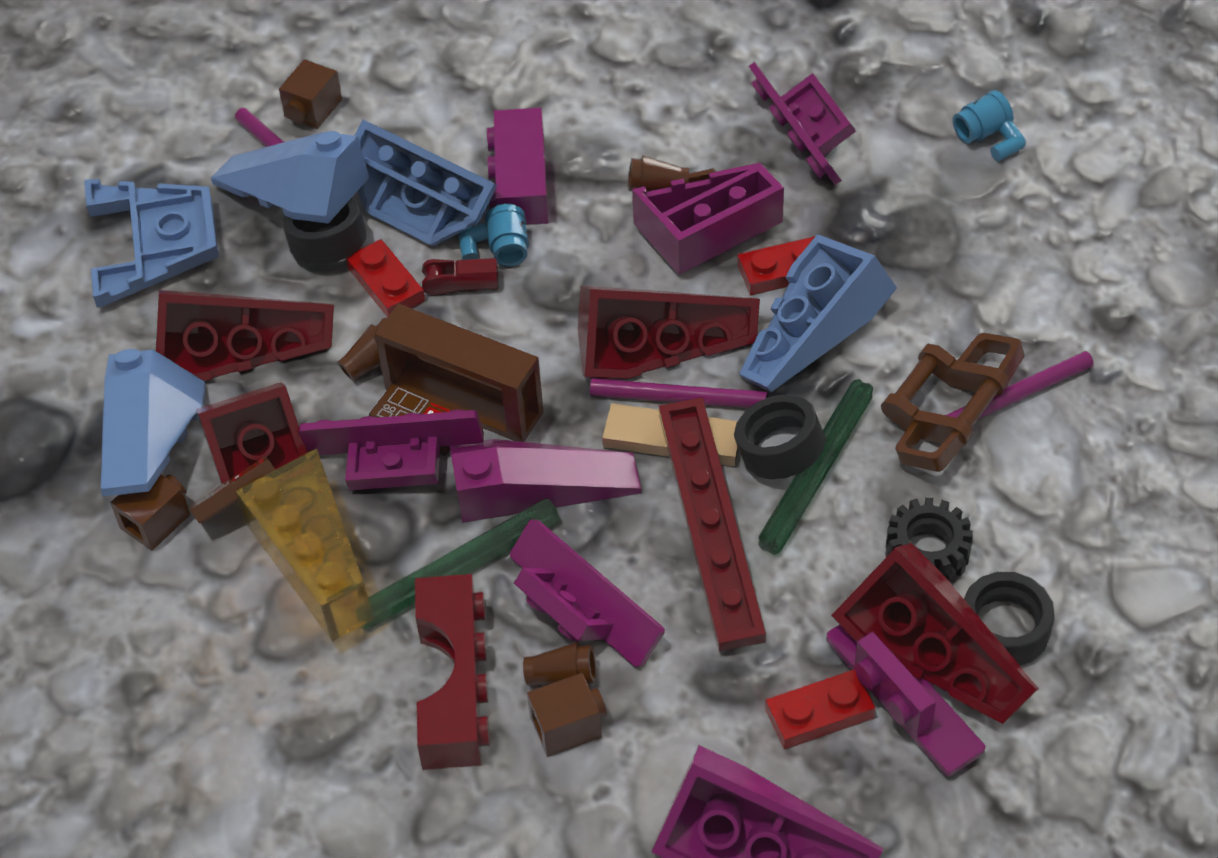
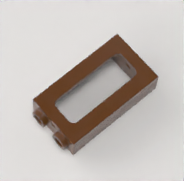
M401 304L396 305L388 318H383L379 322L375 331V341L377 342L385 390H388L393 383L454 410H475L478 413L483 429L512 441L525 442L544 413L539 358L537 356Z

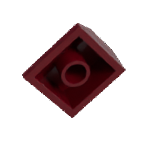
M282 382L196 409L221 484L264 456L269 459L277 473H275V477L256 489L313 471L306 446L299 435V425L286 385Z

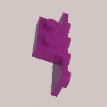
M755 62L750 64L748 67L756 77L751 82V85L764 102L770 97L774 101V104L769 107L770 111L782 127L787 123H790L793 127L787 134L800 152L808 148L812 153L806 160L818 177L821 179L827 174L836 186L842 180L824 155L856 132L853 125L813 73L780 97Z
M456 409L443 413H408L404 416L378 418L366 416L360 419L339 421L319 420L313 423H302L299 427V435L310 456L348 453L345 481L349 490L438 484L440 446L479 444L484 442V431L478 413L475 410L465 411Z
M530 520L510 552V557L522 567L513 584L527 595L525 598L527 603L534 609L550 615L559 623V631L567 638L576 642L605 640L635 667L644 666L664 635V627L542 522Z
M840 624L827 632V643L851 670H855L860 682L875 695L888 710L891 717L906 730L946 776H952L985 753V744L929 682L924 679L919 680L915 678L874 632H871L857 642Z

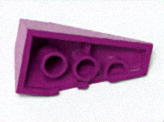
M500 439L484 440L483 443L450 446L462 523L642 494L635 458L632 452Z
M698 745L651 853L662 858H880L883 848L749 768Z

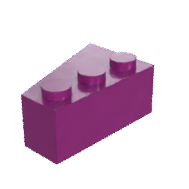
M755 163L709 173V179L685 184L684 179L671 181V187L649 192L646 191L645 187L632 189L633 224L680 275L782 223L784 187L761 163Z

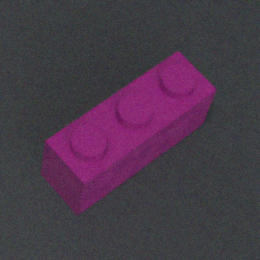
M542 107L494 110V127H487L486 129L488 152L495 151V156H487L489 181L496 180L497 184L489 201V209L497 205L514 204L524 211L526 225L548 224Z

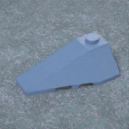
M336 131L321 132L232 156L211 177L213 185L240 197L250 195L257 197L259 204L268 209L273 205L282 208L284 215L289 218L320 223H329L369 179L358 136L339 134Z
M817 234L791 265L786 275L789 285L782 298H775L771 306L774 316L768 328L758 333L739 373L741 378L772 392L871 321L897 289L875 255Z
M125 349L117 354H109L104 383L101 464L102 497L150 491L170 462L169 452L174 444L183 443L188 435L186 427L191 420L199 419L196 409L204 407L205 382L154 350L139 351L137 349Z

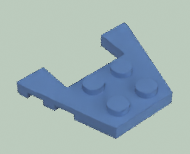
M98 179L84 180L86 207L90 217L124 211L131 212L135 261L91 269L93 298L97 308L106 306L219 257L213 202L209 187L158 183L157 189L136 188L134 182L119 181L118 186L101 185Z

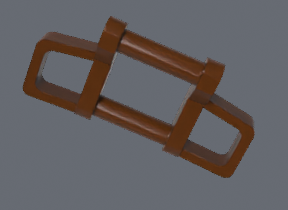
M980 333L958 360L939 345L927 344L918 355L919 362L896 393H890L881 404V410L884 415L905 430V433L895 447L901 464L940 472L947 467L972 437V427L992 399L1004 392L1024 359L1025 354L1020 339ZM989 352L1006 355L998 368L980 365L977 362L984 354ZM931 374H934L950 387L975 392L957 418L922 411L911 403ZM921 439L942 443L934 452L915 449Z

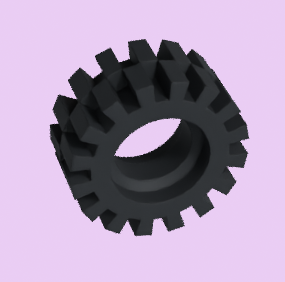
M925 497V505L920 506L918 499L910 500L909 510L902 504L897 508L896 515L892 514L889 520L885 556L887 557L895 547L911 543V539L917 535H935L946 542V548L939 551L917 549L950 583L955 581L956 574L961 577L969 562L973 540V530H970L971 523L968 517L962 519L963 511L957 506L951 512L948 511L950 502L945 500L941 501L940 506L933 505L934 498Z

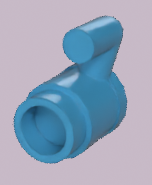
M992 90L977 100L963 106L961 111L953 116L954 130L965 143H971L974 140L981 141L998 131L1003 135L1006 140L990 149L992 157L997 162L1022 150L1026 145L1025 137L1013 123L1014 116L1010 103L997 90Z
M502 204L491 208L485 215L484 223L472 226L459 234L462 260L478 259L476 242L486 239L489 241L491 253L494 255V258H497V263L502 266H515L527 258L529 242L525 213L514 204Z

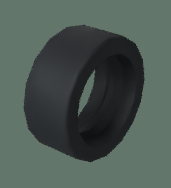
M351 198L329 223L284 217L283 229L290 252L296 260L305 264L324 265L338 262L358 251L366 240V227L360 205L354 198ZM336 226L326 231L314 232L324 227Z
M790 394L772 396L751 406L737 421L734 438L746 468L754 475L770 480L788 478L805 471L822 454L826 440L814 406L803 397ZM785 427L802 428L788 442L772 447L758 446L761 440L773 431Z
M994 572L980 577L968 588L964 600L977 615L984 605L996 601L1020 605L1032 614L1035 626L1033 631L1019 637H1004L993 633L1020 666L1034 661L1045 651L1051 636L1055 615L1053 601L1043 586L1031 577L1016 572Z

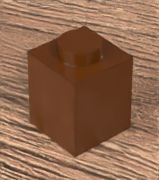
M306 59L298 65L279 87L284 117L295 123H301L315 129L322 125L343 100L337 70Z
M160 475L150 491L121 494L110 502L120 529L151 551L191 515L185 499L187 492L184 486L172 475L165 477Z
M583 673L527 692L530 719L547 757L602 737L601 717L607 716L606 707L598 688L590 690Z

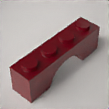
M472 574L415 578V619L420 644L443 652L454 663L453 671L447 682L431 696L416 702L417 748L422 770L481 766V747L490 746L488 716L480 717L479 705L480 703H488L487 675L478 674V662L487 661L485 632L477 633V621L485 620L484 593L475 592Z

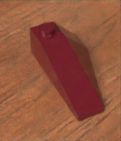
M580 286L577 329L583 376L628 379L642 375L641 373L662 367H671L680 364V362L704 355L709 356L755 342L758 333L760 299Z
M159 290L156 352L202 381H207L218 376L252 369V367L332 347L334 304Z
M912 543L895 547L831 615L856 642L874 632L915 678L919 680L924 679L947 691L956 700L1001 724H1004L1039 689L948 579Z

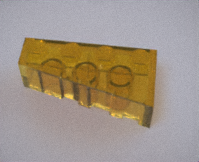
M317 448L236 490L248 528L332 642L374 619L364 582Z

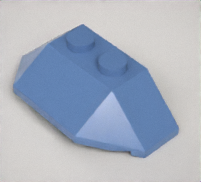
M362 119L355 135L359 138L369 179L358 190L366 213L433 247L479 223L497 184Z

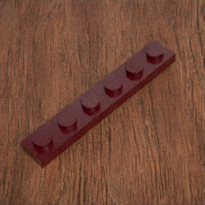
M703 397L659 405V418L718 651L766 643L764 624Z

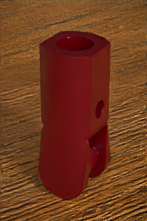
M497 258L457 261L430 259L422 264V273L426 277L422 281V288L429 295L436 296L456 291L499 289Z

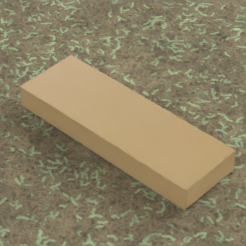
M611 403L602 436L604 448L669 457L659 418V410ZM708 417L720 464L735 467L739 450L734 438L737 421Z

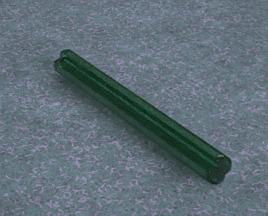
M856 379L849 385L823 428L826 437L824 451L813 465L794 476L759 534L758 546L762 550L768 551L771 554H778L782 551L873 398V387L870 383H864L862 380Z
M543 499L355 604L352 608L355 619L364 630H368L415 603V578L468 574L512 549L530 520H539L547 528L557 524L559 515L556 507L549 499Z

